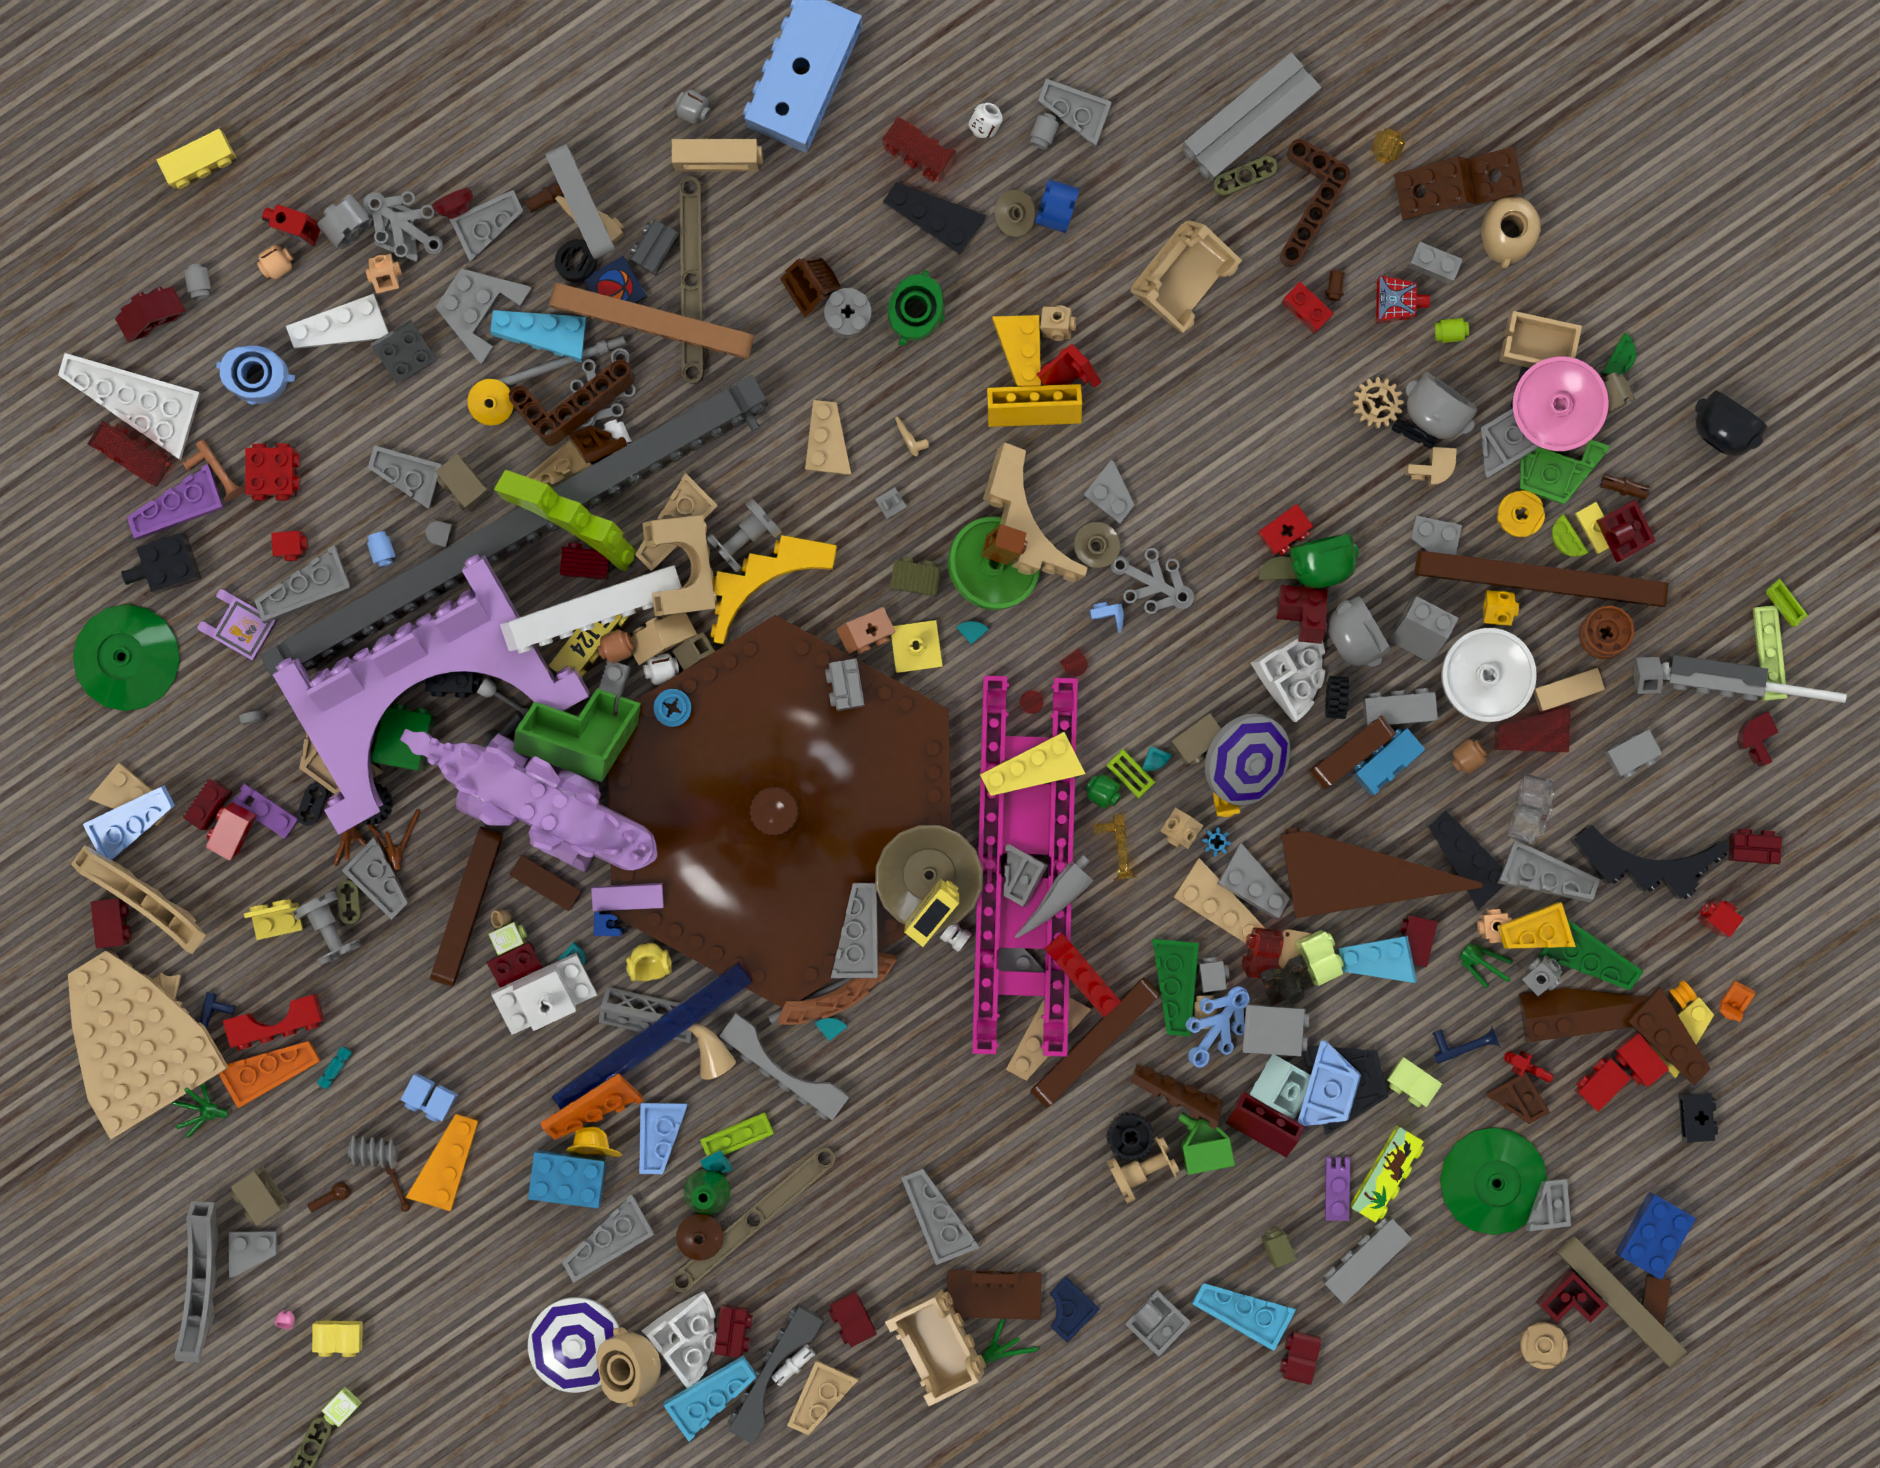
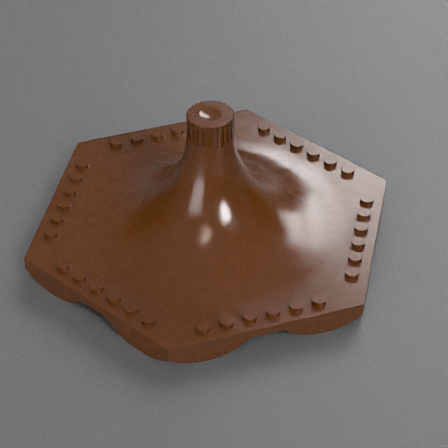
M774 615L635 700V702L641 703L638 725L610 768L608 779L609 809L646 827L653 834L657 847L656 860L638 870H624L610 864L611 885L663 883L664 908L612 910V915L617 916L618 919L783 1008L786 1001H800L835 979L831 978V974L835 964L853 883H875L876 864L883 848L898 833L918 825H941L950 830L952 829L948 708L857 660L865 707L837 711L836 706L831 707L829 693L833 692L832 683L827 684L825 669H829V663L856 658ZM668 689H677L685 693L690 699L692 706L690 717L682 725L675 727L662 724L654 714L656 698L660 693ZM678 699L673 704L664 703L669 709L668 717L673 712L681 714L682 711L676 707ZM932 871L925 872L927 878H931L934 875ZM878 895L879 952L907 934L904 933L905 924L898 922L883 907Z

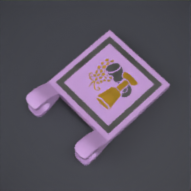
M220 589L216 595L217 598L230 604L217 628L206 622H200L197 629L253 661L276 620L264 624L258 609L229 592Z

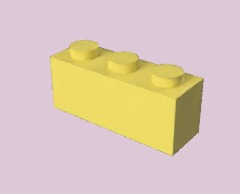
M217 129L157 159V162L168 184L173 189H182L197 177L198 179L207 177L211 174V170L217 167L224 168L232 163L231 160L235 159L236 156L225 134L220 129Z

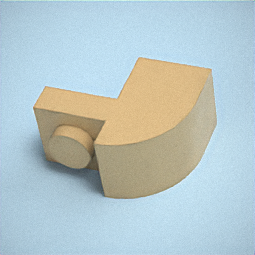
M1431 448L1429 465L1408 464L1405 467V476H1411L1413 481H1425V477H1428V487L1443 483L1452 475L1455 469L1457 449Z

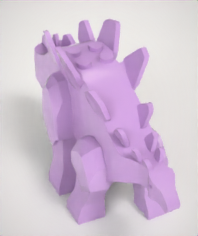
M408 729L404 730L400 738L401 741L409 746L412 753L424 755L430 764H437L445 778L459 790L455 809L480 821L482 820L487 825H511L519 820L531 826L528 832L531 845L583 872L587 871L594 856L624 870H638L651 864L657 858V847L653 834L643 825L599 804L601 793L596 782L570 770L557 766L552 768L548 762L538 757L531 758L514 751L513 740L498 734L490 741L486 748L470 743L444 744L436 738H432L428 733L413 732Z

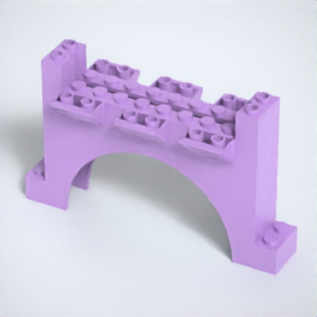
M476 554L465 560L462 572L472 588L461 593L456 602L453 603L452 599L439 606L435 615L431 616L428 613L417 619L416 624L412 625L409 622L398 628L394 636L391 637L389 633L379 638L372 650L369 651L366 647L357 652L352 659L347 656L336 662L332 670L329 671L327 667L316 673L312 680L299 658L292 661L291 657L276 666L277 670L273 673L275 680L340 789V792L329 797L328 804L324 809L338 835L380 812L379 807L383 803L377 792L371 768V748L378 721L387 707L412 685L442 673L469 671L500 678L523 691L533 702L560 711H564L589 697V690L576 667L570 669L569 666H566L556 672L557 675L554 677L536 644L531 645L532 650L518 654L517 650H508L500 624L520 618L485 555L479 557Z

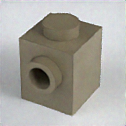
M702 632L686 640L672 652L683 670H686L715 651Z

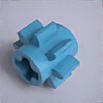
M1218 827L1213 834L1207 830L1206 832L1209 837L1201 840L1207 843L1208 846L1204 851L1213 850V856L1215 857L1217 856V851L1220 850L1226 854L1225 845H1231V842L1225 839L1229 833L1219 834L1220 829ZM1216 835H1218L1219 840H1222V845H1218L1217 849L1214 848V844H1210L1211 839H1215Z

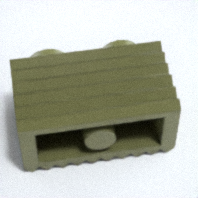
M900 557L899 561H894L890 589L937 596L941 567H936V562L923 561L922 565L913 563L914 559Z
M1276 1226L1264 1231L1265 1235L1261 1236V1239L1275 1268L1296 1261L1297 1257L1294 1255L1295 1253L1287 1237L1288 1235L1284 1230L1278 1229Z

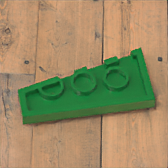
M1568 918L1567 921L1576 947H1543L1538 954L1539 957L1547 955L1550 959L1556 960L1558 964L1600 978L1603 981L1627 990H1631L1644 972L1641 968Z
M1152 939L1167 1035L1191 1037V1031L1186 1028V1021L1193 1017L1199 943Z

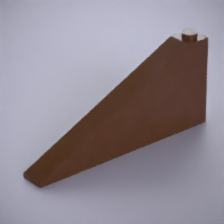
M1299 827L1285 829L1286 834H1281L1295 918L1483 888L1481 882L1307 831H1300Z

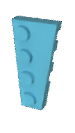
M493 310L490 332L492 336L518 344L525 343L531 345L532 348L553 352L554 355L574 358V361L582 363L587 320L586 317Z
M1205 1283L1201 1284L1191 1303L1272 1351L1276 1349L1296 1309Z
M741 1356L664 1401L663 1406L690 1442L695 1437V1434L710 1422L712 1417L718 1412L720 1413L732 1398L739 1395L756 1378V1373L746 1358Z

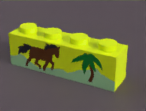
M1396 1125L1352 1199L1350 1207L1374 1222H1377L1378 1219L1382 1220L1388 1211L1387 1203L1390 1198L1394 1199L1400 1190L1398 1186L1402 1178L1406 1179L1412 1170L1410 1164L1414 1158L1418 1159L1424 1149L1422 1146L1424 1141Z

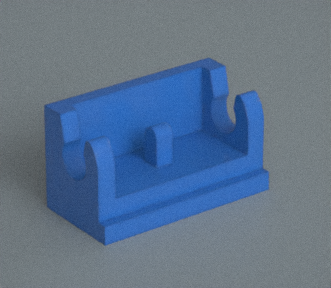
M604 911L594 912V936L624 935V928L612 927L615 925V922L611 920L618 919L612 913H604Z

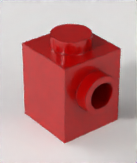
M303 532L271 533L272 554L274 557H284V561H298V556H305V550H308L307 536H304Z

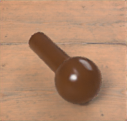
M344 1182L336 1183L332 1187L331 1192L307 1204L310 1212L312 1213L334 1200H346L350 1195V1188Z

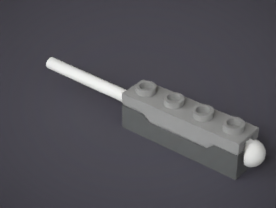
M1678 655L1671 656L1670 667L1669 662L1661 664L1664 674L1663 679L1667 680V684L1673 685L1672 689L1687 691V687L1696 688L1697 693L1710 694L1711 690L1719 691V696L1734 698V694L1744 695L1743 699L1757 701L1758 697H1764L1767 691L1845 703L1847 696L1845 693L1767 682L1768 668Z

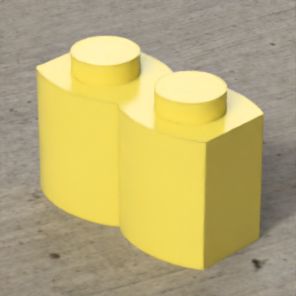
M315 1321L312 1324V1352H317L318 1356L321 1357L333 1356L334 1352L342 1353L343 1357L356 1356V1353L362 1351L363 1322Z

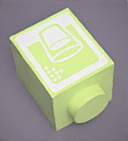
M513 922L488 934L498 955L525 944V938L528 937L523 925H518L517 922Z
M344 1387L322 1412L325 1414L324 1418L328 1423L339 1427L362 1402Z

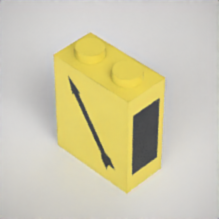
M940 879L905 921L904 933L924 947L959 904L958 887L949 880L944 882Z

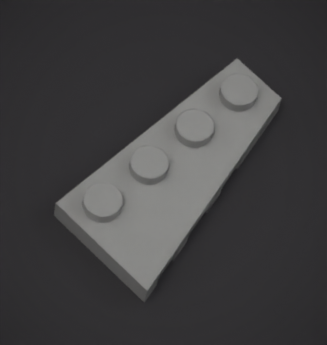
M853 883L831 978H878V893L875 883Z

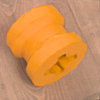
M1684 980L1679 982L1678 987L1675 989L1671 988L1668 991L1669 996L1682 1010L1686 1008L1688 1002L1697 999L1695 992Z

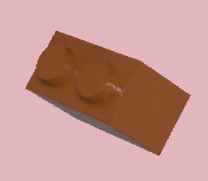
M1003 524L998 525L986 535L981 557L1008 565L1021 554H1024L1028 543L1025 540L1027 532Z

